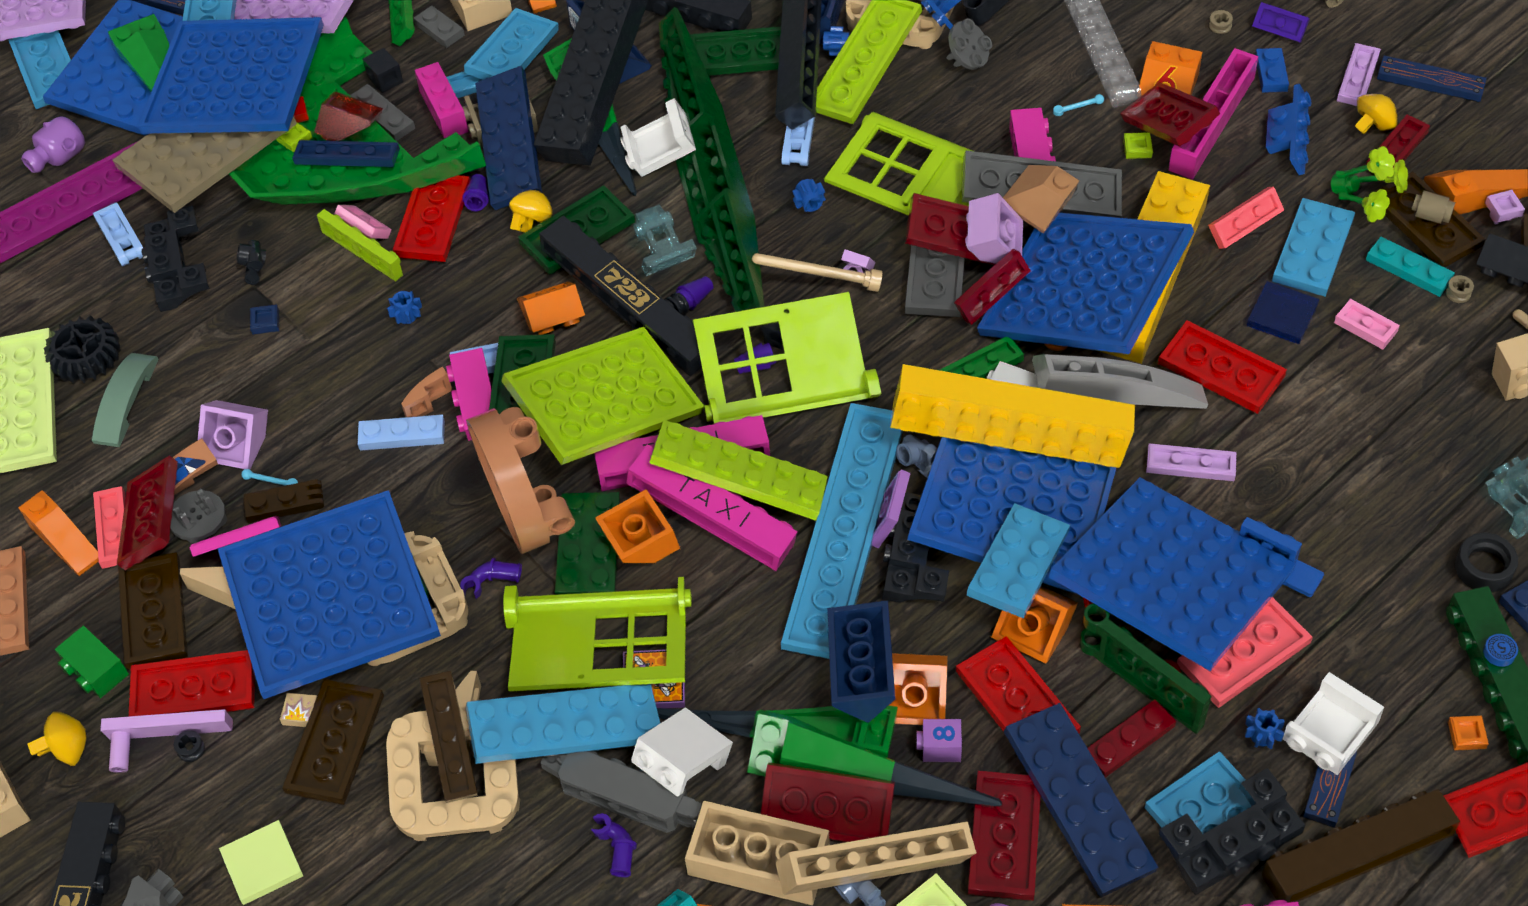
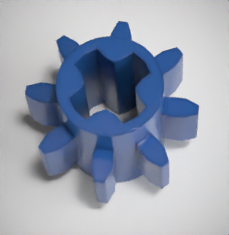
M831 26L830 31H824L823 50H829V56H837L849 38L850 33L843 32L844 27Z
M813 179L800 181L796 185L795 190L792 191L794 195L793 201L797 209L803 207L805 212L818 210L822 206L823 201L826 200L824 197L825 190L821 182L815 184Z
M399 291L393 298L388 299L390 306L387 308L389 316L395 317L397 324H411L417 317L421 316L419 310L422 307L420 298H414L412 291Z
M1257 708L1255 717L1247 716L1245 725L1248 728L1246 729L1245 738L1251 737L1256 748L1258 746H1267L1269 749H1272L1274 739L1282 742L1284 732L1281 729L1285 721L1284 719H1278L1275 710L1262 711L1260 708Z

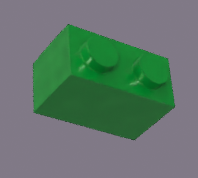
M84 625L55 648V651L61 658L57 663L62 670L69 676L74 673L78 677L76 682L86 693L93 691L100 699L129 675L121 660Z

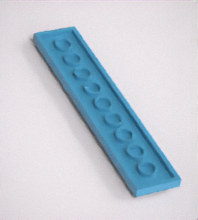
M854 403L850 404L822 500L820 513L817 517L782 637L781 649L830 659L827 608L856 605L872 547L873 533L878 524L880 510L884 502V493L889 485L896 459V449L900 444L903 433L900 429L890 428L892 410Z

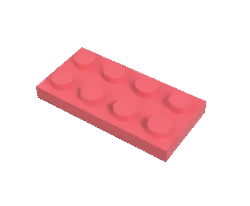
M1272 597L1211 671L1183 655L1178 658L1177 664L1194 683L1201 684L1208 691V694L1212 696L1211 701L1220 708L1309 645L1313 637Z

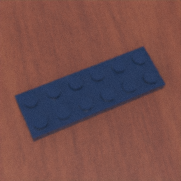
M522 66L475 83L490 204L494 210L509 206L510 200L524 191L537 190L542 193L537 152L534 146L535 138L526 73Z
M1061 703L1005 727L1004 733L1100 898L1156 872L1158 869L1156 862Z

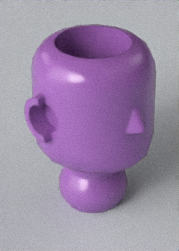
M63 116L56 117L50 122H44L43 127L32 136L35 148L23 153L22 162L33 173L41 172L47 162L53 166L63 165L84 148V135L74 122Z

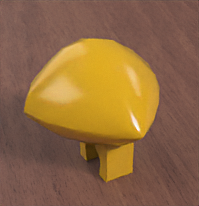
M1365 94L1357 97L1358 113L1363 117L1355 127L1361 133L1365 134L1373 124L1382 131L1394 130L1396 128L1397 112L1395 104L1390 97L1383 94Z
M537 190L519 193L509 202V207L513 212L510 229L520 231L521 229V232H527L532 229L534 220L541 223L552 216V207L548 198Z
M53 712L47 717L45 722L44 736L27 745L33 756L36 754L41 756L51 751L56 759L70 766H75L85 747L86 731L80 721L62 712Z

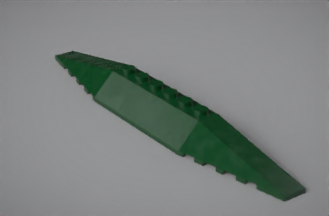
M674 7L659 22L660 48L665 53V56L661 59L662 68L666 70L663 86L668 91V98L665 99V103L675 99L686 113L696 150L677 159L676 163L697 240L700 244L704 245L706 249L704 253L708 260L713 262L715 266L714 272L717 276L721 277L724 283L722 287L726 294L731 296V303L735 311L764 307L760 265L752 261V256L759 253L754 212L722 104L679 10Z

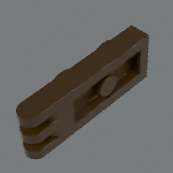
M315 479L243 494L245 517L248 524L273 516L284 517L322 509L324 507L323 491L321 490L322 482Z

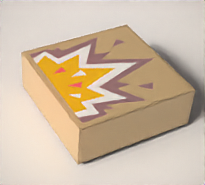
M287 693L280 717L281 724L306 727L317 695Z

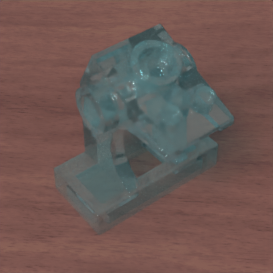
M660 204L635 214L636 223L633 224L634 231L639 241L646 240L652 254L643 258L642 270L645 276L695 257L697 248L693 239L680 244L672 227L674 226L673 218L669 211L664 212ZM665 232L667 238L656 242L653 235Z
M1517 456L1511 460L1514 466L1511 467L1508 462L1492 471L1495 477L1485 483L1488 486L1490 497L1498 502L1514 518L1509 532L1516 539H1519L1528 533V504L1520 503L1513 495L1518 493L1528 503V458L1521 461Z

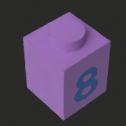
M923 719V731H917V750H923V762H961V719Z

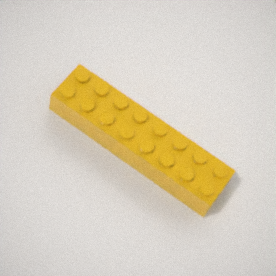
M1160 171L1157 172L1138 220L1192 224L1194 233L1130 354L1100 352L1142 364L1206 208L1210 185Z
M903 364L893 401L890 428L1120 468L1134 433L1135 405Z

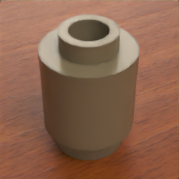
M1423 191L1422 195H1416L1412 210L1417 211L1415 217L1439 224L1441 222L1449 223L1456 202L1450 201L1449 197Z

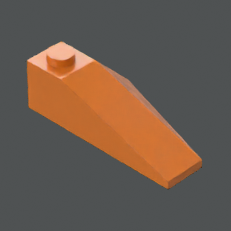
M1528 169L1447 170L1424 177L1425 183L1438 195L1449 197L1450 201L1456 202L1454 210L1459 215L1487 208L1485 204L1487 196L1513 190L1518 199L1528 197Z

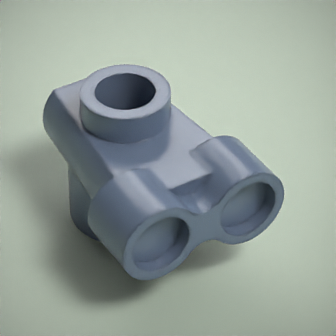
M910 434L903 438L902 444L897 446L896 455L902 465L909 466L915 464L920 469L919 472L928 478L938 448L933 444H929L927 440H920Z
M872 879L834 886L836 891L849 904L858 897L864 902L865 906H885L886 904L885 899L880 896L881 891L871 882Z

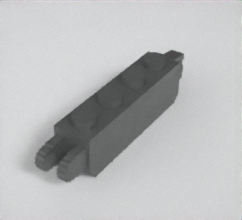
M593 750L548 755L542 758V769L560 779L563 792L566 795L665 833L675 830L678 824L692 827V829L696 826L702 804L695 801V799L687 797L685 788L681 795L676 796L643 770L627 767L625 763L615 758L608 760L600 757Z

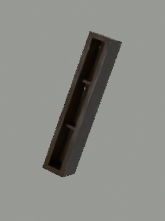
M1439 789L1430 793L1421 791L1412 796L1408 802L1401 805L1398 803L1390 804L1380 814L1373 817L1364 815L1347 828H1333L1321 839L1316 841L1307 839L1298 844L1294 850L1284 853V851L1276 852L1266 860L1262 876L1276 900H1285L1287 903L1299 902L1453 836L1460 820Z

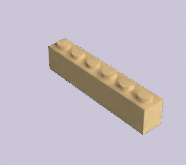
M968 822L788 852L776 862V868L783 895L960 864L975 855L976 850Z

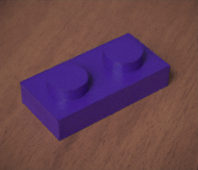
M1261 2L1252 27L1301 43L1310 18Z

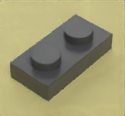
M430 6L413 18L415 26L445 48H448L465 36L461 26L433 6Z

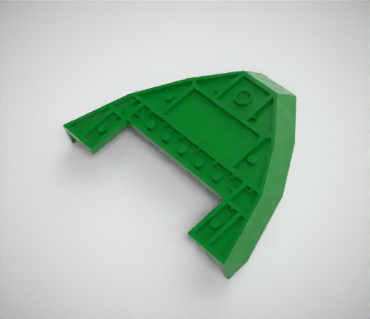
M343 17L334 33H321L300 94V97L303 96L309 120L299 122V124L311 132L313 138L310 140L398 143L340 87L343 83L365 71L363 58L372 54L352 33L346 17ZM457 132L414 158L399 144L400 151L394 167L295 165L292 159L294 152L277 142V140H274L230 172L229 175L250 198L277 204L339 203L410 192L415 188H422L484 167L486 163L480 144L476 141L469 145Z

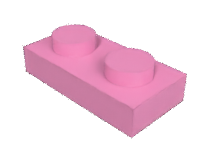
M338 205L335 214L340 216L349 226L357 227L367 238L375 240L377 238H389L392 229L358 207Z
M1352 299L1336 315L1334 321L1335 324L1381 349L1387 346L1398 332L1400 326Z

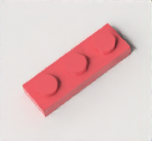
M1274 186L1267 187L1208 226L1218 248L1224 249L1284 211V208Z
M122 486L93 492L98 559L102 569L117 566L126 498Z

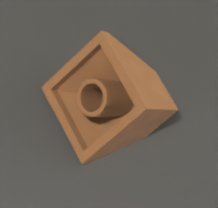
M1028 165L1003 199L1022 220L1044 234L1072 198L1079 180L1058 166Z

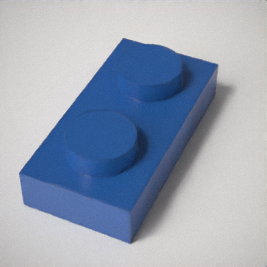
M1282 48L1256 49L1255 55L1259 56L1257 70L1262 93L1288 92L1289 81Z

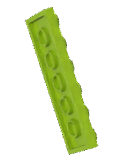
M872 0L817 87L816 113L854 124L922 12L921 4L907 0Z
M663 420L649 462L650 464L813 520H817L820 513L828 477L817 471L794 465L788 461L765 455L762 452L739 446L733 442H728L667 420Z

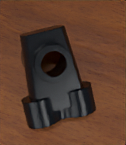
M250 240L248 244L239 243L236 264L246 266L245 282L250 285H255L260 281V270L265 264L266 250L261 249V243L257 240Z

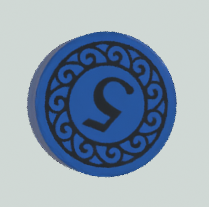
M1494 634L1487 639L1483 653L1491 664L1505 667L1514 662L1518 654V646L1511 637L1504 634Z

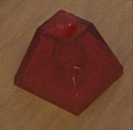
M334 91L321 105L314 132L320 134L325 140L340 141L369 127L382 113L383 108Z

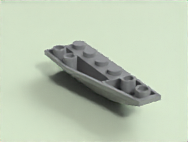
M1043 354L1033 356L1032 359L1038 387L1042 389L1133 405L1205 409L1208 406L1201 384L1154 367L1098 357Z

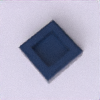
M277 304L250 308V330L252 335L279 331V308Z

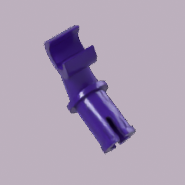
M492 557L491 561L476 568L470 576L464 577L460 583V588L463 589L464 595H466V590L469 587L475 586L474 595L477 599L482 593L481 583L486 579L489 581L501 579L519 583L522 565L520 563L496 561V558Z
M603 813L595 815L593 819L596 823L606 824V826L599 830L591 829L592 832L600 840L613 839L611 842L612 847H614L610 869L611 875L616 877L631 876L633 850L637 848V843L632 840L625 828L613 822L608 815Z

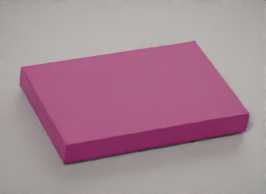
M273 516L194 543L190 546V550L194 557L279 528L281 523L279 517Z

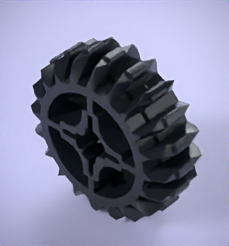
M91 315L86 320L79 316L77 321L69 319L68 324H59V330L51 331V338L45 339L46 347L43 348L46 355L45 361L46 363L50 362L52 373L56 377L59 376L64 382L70 380L73 384L79 379L84 384L88 378L96 380V376L100 373L106 375V369L114 368L113 361L119 360L118 352L121 351L118 341L119 337L114 332L113 327L108 322L105 323L101 318L95 320Z

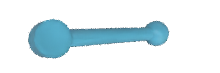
M1098 94L1093 99L1064 107L1056 105L1053 108V114L1061 116L1065 111L1094 103L1102 104L1104 96Z
M244 469L241 474L245 480L253 478L284 486L298 483L295 478L283 480L252 473L250 469Z

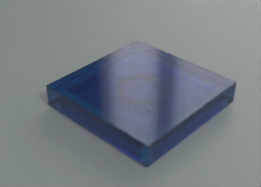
M1267 281L1250 314L1247 326L1300 344L1320 299Z

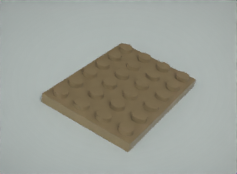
M294 116L289 129L297 124ZM287 131L150 133L114 158L113 162L120 171L175 213Z

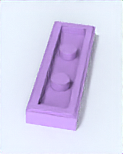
M1355 43L1337 102L1357 106V97L1367 94L1381 49Z
M1149 444L1146 473L1235 481L1236 452Z

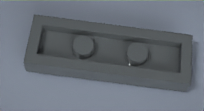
M366 84L350 95L394 140L398 141L416 129L414 121L369 84Z

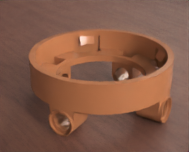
M518 407L508 408L500 414L493 408L466 419L472 442L489 486L520 553L524 554L550 543L549 537L552 535L568 532L574 526L575 520L565 499L557 497L556 491L549 485H540L532 488L520 459L536 452L541 446V438L535 420L525 417L522 410Z

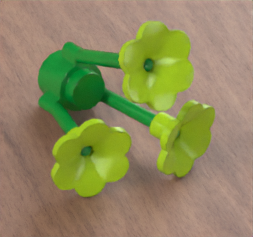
M1384 146L1370 151V161L1367 165L1345 171H1336L1331 179L1332 191L1335 194H1339V199L1362 204L1369 222L1383 219L1386 209L1390 204V199L1386 197L1387 192L1384 189L1372 192L1369 197L1365 198L1352 195V193L1359 189L1360 183L1375 181L1394 182L1398 193L1406 191L1408 186V170L1405 167V161L1402 159L1395 163L1394 156L1389 154ZM1368 170L1375 174V176L1363 177L1354 175Z

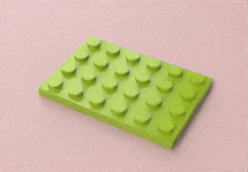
M645 327L504 373L502 377V383L525 415L535 420L540 436L561 465L661 428L663 420L677 423L701 414L704 409L702 402Z

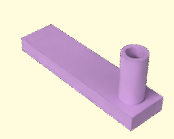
M225 709L101 719V731L111 740L109 771L115 773L128 771L130 739L173 736L187 730H193L198 734L232 731L233 719Z

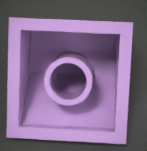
M996 193L969 201V213L966 215L968 236L965 238L968 250L980 261L998 263L1012 249L1019 251L1022 255L1023 220L1002 196Z
M218 400L202 404L198 440L201 438L204 440L218 464L251 469L265 439L268 410Z

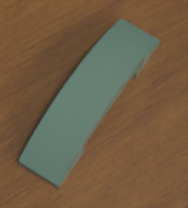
M131 353L118 366L107 385L98 409L92 436L93 444L120 447L129 427L126 418L143 380H150L159 360L157 356Z

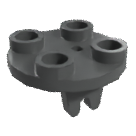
M969 18L954 24L948 36L951 52L947 55V59H955L953 64L955 67L962 65L972 70L983 67L988 61L989 50L992 48L991 39L984 35L982 30Z
M201 488L198 491L188 492L173 503L170 528L174 535L187 540L190 544L200 542L215 534L227 522L225 506L220 497L213 492L204 491Z

